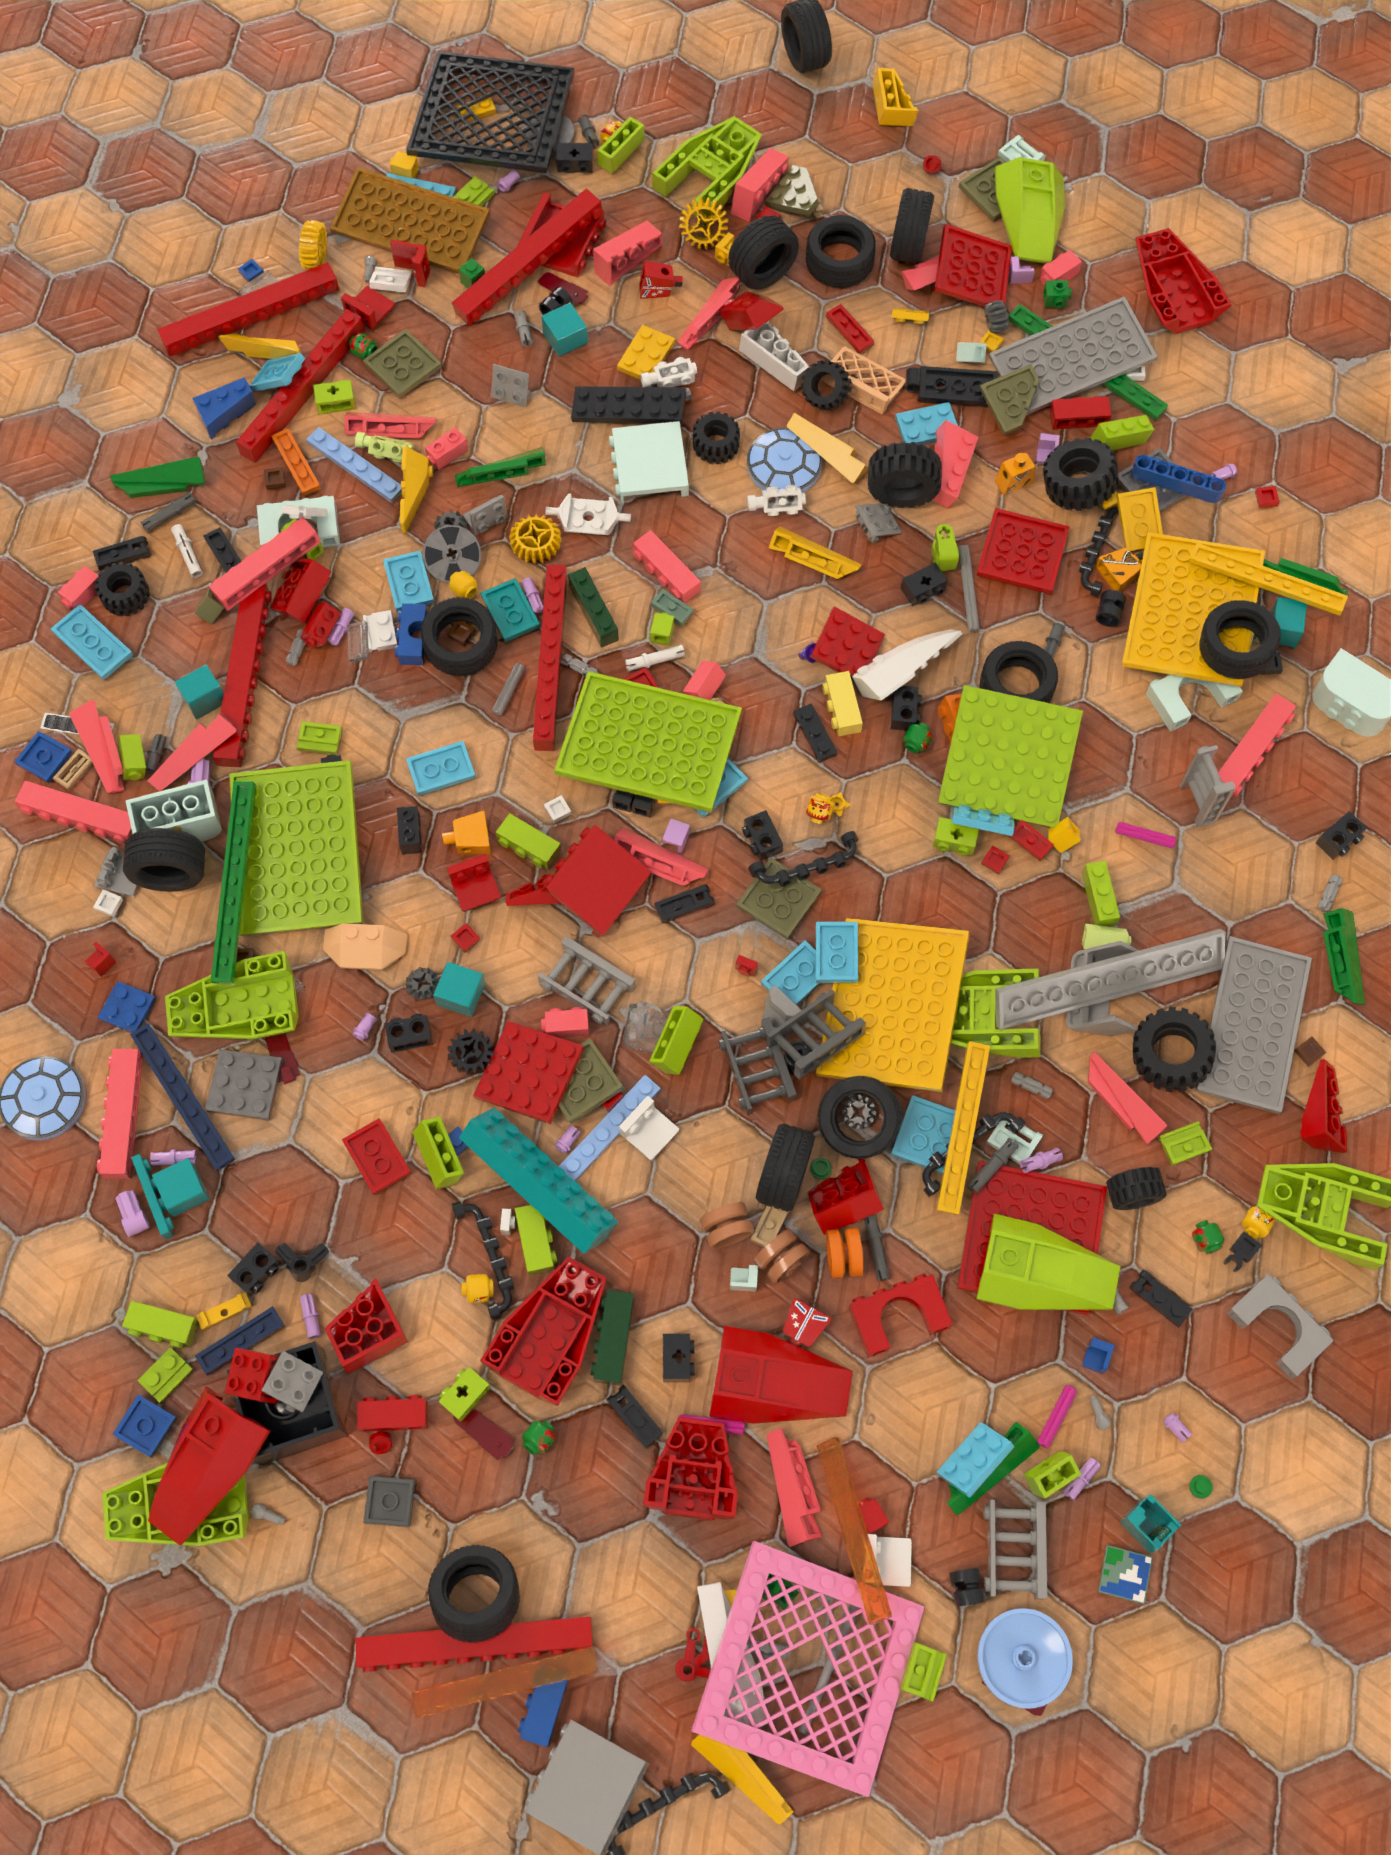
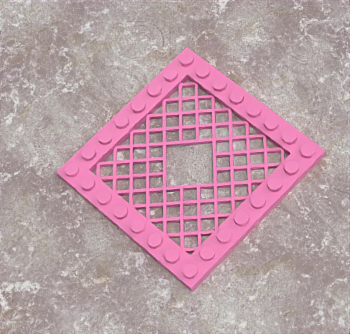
M753 1541L691 1731L869 1797L924 1606ZM769 1574L774 1575V1577L767 1580ZM782 1579L793 1582L796 1585L786 1589ZM777 1580L782 1592L771 1597L767 1585ZM803 1587L816 1591L817 1593L807 1598ZM798 1588L803 1600L793 1605L788 1593ZM764 1591L767 1596V1600L760 1603ZM824 1595L839 1601L828 1606ZM784 1596L789 1608L778 1613L774 1600ZM820 1596L825 1608L814 1613L809 1601ZM770 1603L775 1615L764 1620L759 1608ZM845 1603L860 1609L850 1614ZM806 1604L810 1616L800 1621L795 1609ZM841 1604L846 1616L835 1621L831 1609ZM791 1611L796 1623L785 1628L781 1616ZM866 1611L881 1617L871 1622ZM827 1612L832 1624L821 1629L816 1617ZM862 1612L867 1624L856 1629L852 1617ZM757 1614L760 1623L752 1627ZM777 1619L782 1631L771 1636L766 1624ZM887 1619L894 1621L892 1628L890 1627ZM813 1620L817 1632L807 1637L802 1625ZM848 1620L853 1632L842 1637L837 1625ZM883 1621L888 1632L877 1637L873 1625ZM762 1627L767 1639L756 1644L751 1632ZM798 1627L803 1639L792 1644L788 1632ZM834 1628L838 1640L828 1645L823 1633ZM869 1628L874 1640L863 1645L859 1633ZM784 1635L789 1647L778 1652L773 1640ZM820 1636L838 1679L799 1700L780 1656ZM855 1636L860 1648L849 1653L845 1641ZM889 1637L884 1652L880 1641ZM749 1638L752 1643V1647L745 1650ZM769 1643L774 1655L763 1660L758 1648ZM841 1643L845 1656L835 1661L830 1649ZM876 1644L881 1656L871 1661L866 1649ZM755 1650L759 1663L749 1668L744 1656ZM862 1652L867 1664L856 1668L852 1657ZM777 1659L781 1671L770 1676L766 1664ZM848 1659L853 1671L842 1677L838 1664ZM882 1660L877 1675L873 1665ZM742 1662L745 1670L737 1674L740 1663ZM762 1666L766 1679L756 1684L751 1672ZM869 1667L874 1679L863 1684L859 1672ZM747 1674L752 1686L741 1692L736 1680ZM784 1675L788 1687L777 1692L773 1680ZM855 1675L860 1687L849 1692L845 1680ZM769 1682L773 1695L763 1700L758 1688ZM841 1683L846 1695L835 1700L830 1688ZM734 1685L737 1695L729 1698ZM874 1685V1689L870 1699L866 1691V1688ZM754 1690L759 1703L748 1708L743 1696ZM791 1691L795 1703L784 1708L780 1696ZM826 1691L831 1703L820 1708L816 1696ZM862 1691L867 1703L856 1708L852 1696ZM776 1698L781 1711L770 1716L765 1704ZM740 1699L744 1711L733 1716L728 1704ZM812 1699L817 1711L806 1716L801 1704ZM848 1699L853 1711L842 1716L837 1704ZM761 1707L766 1719L755 1724L750 1712ZM798 1707L802 1719L791 1724L787 1712ZM834 1707L838 1719L828 1724L823 1712ZM868 1708L864 1722H862L859 1712ZM725 1709L728 1713L729 1718L724 1716ZM747 1715L751 1726L736 1720ZM783 1715L788 1727L777 1732L772 1720ZM819 1715L824 1727L813 1732L808 1720ZM855 1715L860 1727L849 1732L845 1720ZM768 1723L773 1734L757 1728ZM805 1723L810 1735L798 1740L794 1728ZM841 1723L845 1735L835 1740L830 1728ZM790 1731L795 1742L779 1736ZM826 1731L831 1743L820 1748L816 1736ZM861 1732L857 1746H855L852 1736ZM812 1739L816 1750L805 1747L801 1744ZM848 1739L853 1751L842 1757L837 1745ZM833 1747L838 1758L823 1752ZM853 1756L852 1763L845 1761Z

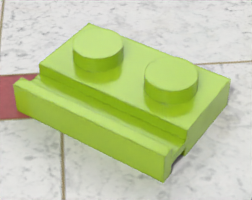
M474 176L454 198L483 206L495 195V189H491L488 184Z
M302 721L296 748L298 751L337 755L342 727Z
M1199 1121L1163 1134L1158 1138L1163 1145V1150L1171 1166L1212 1150L1204 1131L1200 1127Z
M170 1347L137 1381L162 1404L194 1369Z
M913 1642L900 1690L929 1701H934L947 1654Z

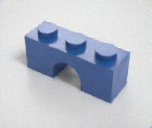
M402 603V611H398L400 628H397L396 638L399 640V644L395 645V657H398L400 665H424L425 651L422 639L413 638L411 635L416 631H421L423 619L428 614L426 604Z

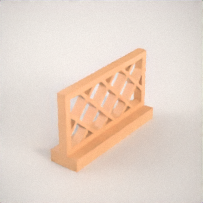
M846 346L831 360L843 366L845 371L849 373L848 378L852 381L849 384V387H852V390L848 391L849 397L882 415L886 412L887 406L905 386L906 379ZM846 354L852 359L843 360L842 356ZM858 364H864L868 368L859 369ZM845 365H854L855 369L847 370ZM879 372L883 374V377H875L874 373ZM869 373L871 378H862L861 374ZM827 374L820 379V381L834 388L835 382L832 375ZM857 374L858 379H855L850 375ZM889 381H895L899 385L891 386ZM877 382H885L886 386L878 387ZM865 383H873L874 387L872 388ZM881 392H889V397Z

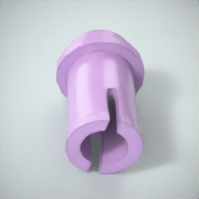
M512 170L506 177L499 179L498 188L502 192H508L510 187L520 179L519 174Z
M1228 463L1225 467L1211 472V476L1222 480L1229 477L1234 478L1237 474V469L1234 464Z
M365 1013L358 1027L353 1029V1036L361 1041H364L365 1038L367 1039L369 1037L368 1033L377 1021V1018L369 1013Z
M570 1125L560 1140H556L555 1148L563 1154L571 1150L570 1146L581 1134L580 1131L576 1132L577 1128Z
M1172 1412L1163 1420L1165 1423L1164 1427H1168L1182 1443L1186 1438L1180 1431L1188 1438L1192 1432L1178 1419L1179 1415H1175Z

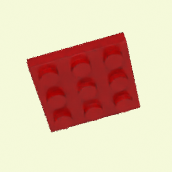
M834 606L810 657L838 673L849 671L851 680H853L852 676L858 673L857 670L873 662L872 660L875 658L885 634Z

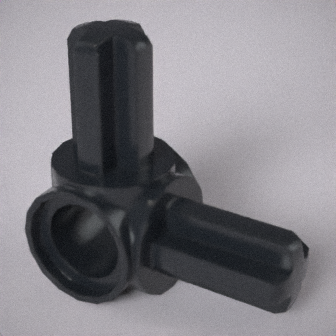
M286 1243L280 1244L275 1250L286 1262V1268L292 1273V1277L298 1282L308 1280L311 1273L316 1269L315 1265L329 1253V1250L323 1244H319L308 1255H296ZM299 1266L307 1267L303 1272L295 1270Z

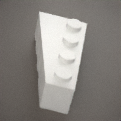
M768 321L757 330H746L741 334L739 351L792 391H796L801 387V383H804L802 376H806L805 370L809 366L796 350L790 348L789 342L779 335V330L775 326H772Z

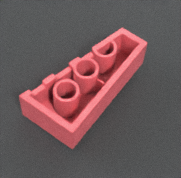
M770 148L736 183L731 214L750 222L782 176L787 173L789 156Z
M645 221L594 248L595 274L610 286L662 246V233L650 222Z
M945 420L936 430L937 443L935 444V452L942 462L941 490L932 501L948 508L958 499L978 436Z

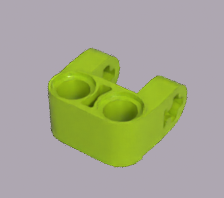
M941 524L937 527L935 540L931 547L933 563L936 562L941 571L955 570L959 560L954 531L948 524ZM941 531H944L945 534H947V538H944V535L941 534Z

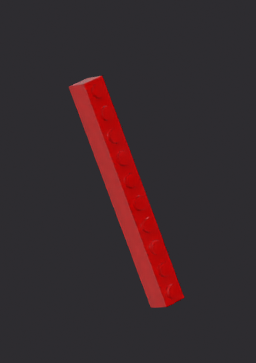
M587 188L457 297L452 302L455 313L469 326L477 322L498 301L504 299L512 289L518 287L539 266L545 264L553 254L558 253L580 231L585 230L593 220L599 218L603 213L601 200Z
M329 262L157 330L169 357L213 341L219 338L220 335L231 334L234 331L264 321L277 314H282L285 311L317 300L340 289L337 278Z
M348 309L343 312L302 362L301 369L292 376L291 383L287 386H282L238 438L236 444L240 455L254 463L259 460L273 443L271 435L283 431L314 393L313 385L321 384L349 351L351 337L360 332L364 333L365 329L361 316Z
M547 565L533 731V744L536 751L555 750L568 578L566 565Z
M266 583L239 602L221 713L236 728V732L214 749L213 759L217 766L241 768L242 760L246 758L244 746L245 742L249 740L247 728L248 724L250 725L252 722L250 710L251 707H254L255 703L253 692L254 689H257L258 685L256 674L257 671H260L261 663L259 656L263 653L262 638L266 636L265 620L269 618L268 603H271L272 592L269 591Z
M591 1617L508 1624L507 1629L500 1632L498 1636H494L492 1639L489 1638L487 1641H478L477 1643L458 1641L449 1637L443 1630L355 1638L356 1668H362V1672L377 1671V1666H386V1670L400 1669V1664H410V1668L424 1667V1662H433V1666L447 1665V1660L457 1659V1664L471 1663V1658L480 1657V1662L495 1661L494 1656L504 1655V1660L518 1659V1654L527 1653V1658L540 1657L541 1652L551 1651V1655H563L566 1649H574V1653L588 1652V1647H593Z

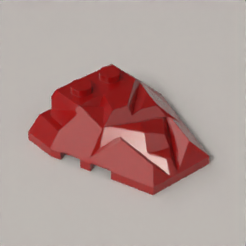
M678 1417L666 1441V1445L646 1481L643 1506L653 1510H660L666 1515L710 1521L716 1518L734 1519L738 1492L737 1487H735L724 1423Z

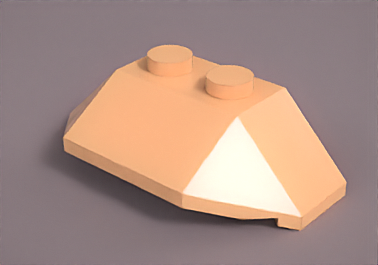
M342 923L325 930L323 951L340 968L383 970L400 957L402 958L406 955L408 934L384 925Z

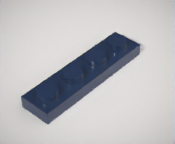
M272 1306L196 1354L195 1357L205 1375L208 1376L232 1361L235 1348L249 1350L285 1327Z

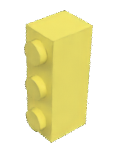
M849 671L826 675L825 683H822L824 695L828 696L827 709L833 715V718H831L833 730L837 731L838 736L860 733L863 723Z

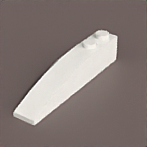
M949 629L913 639L883 655L876 656L872 663L857 670L858 673L853 675L852 678L863 697L881 701L916 675L915 671L918 668H925L928 665L927 660L936 658L940 654L939 649L947 648L962 635V632Z
M720 1582L697 1586L711 1668L731 1610ZM751 1652L746 1654L744 1658L750 1668L755 1665ZM742 1662L740 1663L737 1674L745 1670ZM757 1668L751 1672L756 1684L761 1682L760 1673ZM747 1674L736 1680L741 1692L752 1686ZM734 1685L729 1698L737 1695ZM761 1686L758 1690L764 1700L763 1688ZM754 1690L743 1696L748 1708L759 1703ZM740 1699L728 1704L733 1716L744 1711ZM761 1707L750 1712L755 1724L766 1719ZM725 1709L724 1716L729 1718L728 1713ZM747 1715L736 1720L751 1726Z

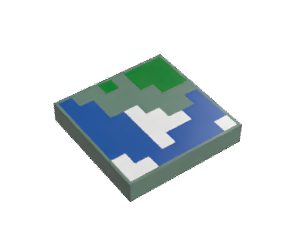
M1106 1545L1097 1592L1145 1604L1153 1557Z

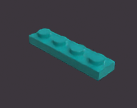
M140 1154L131 1157L160 1235L167 1240L174 1236L172 1229L175 1228L170 1216L167 1217L164 1210L166 1207L162 1198H159L158 1188L150 1175L152 1166L149 1160L144 1159Z

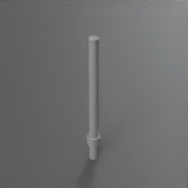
M852 1605L848 1607L850 1614L858 1610L857 1607ZM855 1616L852 1617V1620H853L854 1624H855L856 1619H857ZM848 1620L843 1622L839 1629L842 1637L848 1635L851 1628ZM841 1643L831 1649L835 1661L842 1650ZM829 1656L815 1691L825 1687L829 1682L834 1669ZM824 1692L816 1696L819 1704ZM812 1699L806 1710V1716L817 1711ZM813 1718L810 1719V1720H808L809 1723H810V1726H811V1723H812V1721H813ZM803 1723L798 1731L807 1735L808 1730L805 1723Z

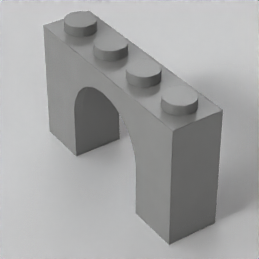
M1267 1274L1227 1314L1241 1329L1248 1326L1262 1311L1270 1309L1281 1311L1292 1320L1296 1330L1295 1341L1291 1348L1275 1362L1292 1380L1334 1340L1330 1337L1329 1331L1325 1327L1319 1326L1314 1321L1313 1315L1308 1310H1303L1297 1304V1299L1281 1287L1278 1279Z

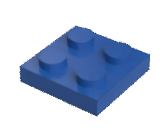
M38 731L14 762L20 768L49 784L73 752L70 748Z
M117 981L97 1018L100 1021L132 1033L142 1027L156 997Z
M137 1395L112 1435L152 1458L177 1420V1417L142 1396Z

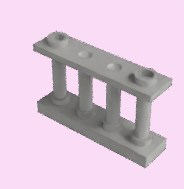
M1217 745L1211 747L1203 746L1197 750L1179 785L1180 789L1190 787L1200 809L1194 820L1197 828L1217 822L1236 789L1233 781L1228 783L1222 782L1212 760L1218 750Z
M566 936L561 942L562 949L564 950L563 956L548 976L541 972L538 974L539 985L546 991L552 990L575 1006L587 1009L588 1014L591 1015L595 1022L598 1024L604 1023L608 1026L610 1017L606 1013L622 991L632 992L634 990L636 981L628 974ZM575 957L581 961V965L567 985L563 987L556 983L555 979L569 960ZM592 968L598 972V976L584 996L580 998L572 993V991L586 971ZM610 979L615 982L616 986L600 1009H598L589 1002L603 982Z
M989 1500L983 1509L984 1520H987L988 1577L984 1578V1591L988 1592V1597L990 1598L996 1596V1590L1031 1591V1594H1034L1035 1600L1047 1599L1046 1502H1035L1033 1507L1027 1510L995 1508V1500ZM995 1518L1030 1519V1522H1033V1531H1030V1533L995 1532ZM995 1541L1030 1543V1545L1034 1546V1555L1030 1557L995 1556ZM996 1566L1030 1567V1569L1034 1570V1579H1031V1581L996 1580Z

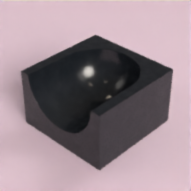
M316 1341L285 1351L323 1372L303 1412L298 1410L289 1412L286 1410L287 1405L280 1400L275 1404L233 1396L239 1414L257 1421L270 1431L253 1462L260 1466L348 1436L337 1411L325 1366V1359H327L325 1351Z

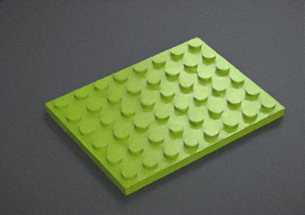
M588 671L554 774L712 813L742 708Z
M346 760L230 773L231 799L234 781H253L256 783L239 935L248 936L333 927L342 923H363L352 761Z

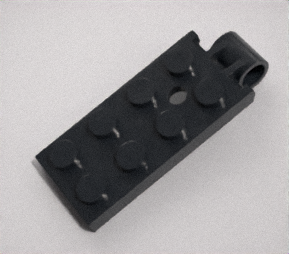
M921 366L919 369L909 368L906 370L905 389L909 392L919 391L918 402H949L950 404L988 406L980 391V385L996 379L997 371Z

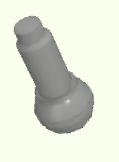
M367 256L364 259L366 267L364 281L366 283L370 282L373 269L377 265L374 256Z
M1096 1395L1091 1396L1090 1403L1096 1416L1095 1425L1100 1430H1106L1110 1427L1111 1420L1104 1414Z
M262 1503L255 1504L251 1509V1515L254 1519L264 1518L281 1525L285 1522L286 1518L267 1510L268 1508Z

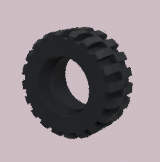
M1076 438L1071 442L1068 440L1062 446L1058 445L1055 447L1054 452H1050L1043 464L1046 493L1053 503H1056L1061 508L1064 506L1066 510L1076 509V511H1082V509L1086 508L1087 510L1093 509V506H1100L1104 500L1107 501L1117 489L1119 477L1115 453L1107 444H1102L1100 440L1095 439L1093 441L1091 438L1083 440ZM1080 471L1093 472L1081 478L1069 477L1073 473Z
M894 442L890 443L889 446L884 445L879 450L877 449L869 459L868 490L880 503H886L891 507L912 508L916 505H924L925 502L929 503L941 490L942 462L940 457L933 449H928L923 444L918 445L916 442H900L898 444Z
M1169 1007V1011H1164L1162 1008L1157 1010L1156 1015H1153V1013L1147 1015L1146 1021L1140 1022L1138 1030L1135 1031L1133 1037V1062L1139 1075H1144L1143 1080L1148 1084L1153 1082L1156 1089L1166 1088V1092H1172L1173 1089H1178V1092H1184L1188 1086L1190 1089L1197 1087L1198 1081L1203 1083L1207 1079V1074H1210L1213 1069L1216 1054L1214 1032L1212 1029H1208V1022L1205 1019L1200 1021L1199 1014L1195 1012L1189 1014L1186 1008H1182L1181 1011L1176 1010V1007ZM1169 1035H1177L1190 1041L1194 1046L1195 1053L1185 1063L1168 1064L1161 1061L1154 1054L1153 1047L1159 1039Z

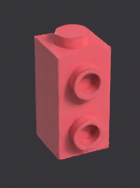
M1071 250L1060 254L1054 261L1048 262L1042 267L1040 276L1042 284L1045 285V281L1070 280L1079 274L1082 261Z
M454 427L425 447L426 457L429 459V464L431 466L434 465L439 471L468 451L467 439Z
M86 566L77 571L74 577L67 584H64L58 592L62 599L60 601L62 605L67 609H75L79 604L84 607L97 593L95 581L96 578H100L99 575Z
M702 661L683 692L686 695L711 700L726 674L717 662Z
M574 1007L571 1010L562 1011V1009L555 1008L545 1012V1019H541L542 1032L546 1031V1034L559 1038L589 1036L587 1009Z

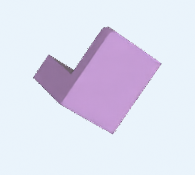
M1011 257L1009 268L1010 284L1032 283L1035 272L1034 268H1031V266H1020L1019 257Z
M1040 434L1037 448V463L1044 464L1050 452H1054L1055 447L1059 445L1060 435Z
M670 819L663 836V841L678 846V852L682 853L690 834V825Z

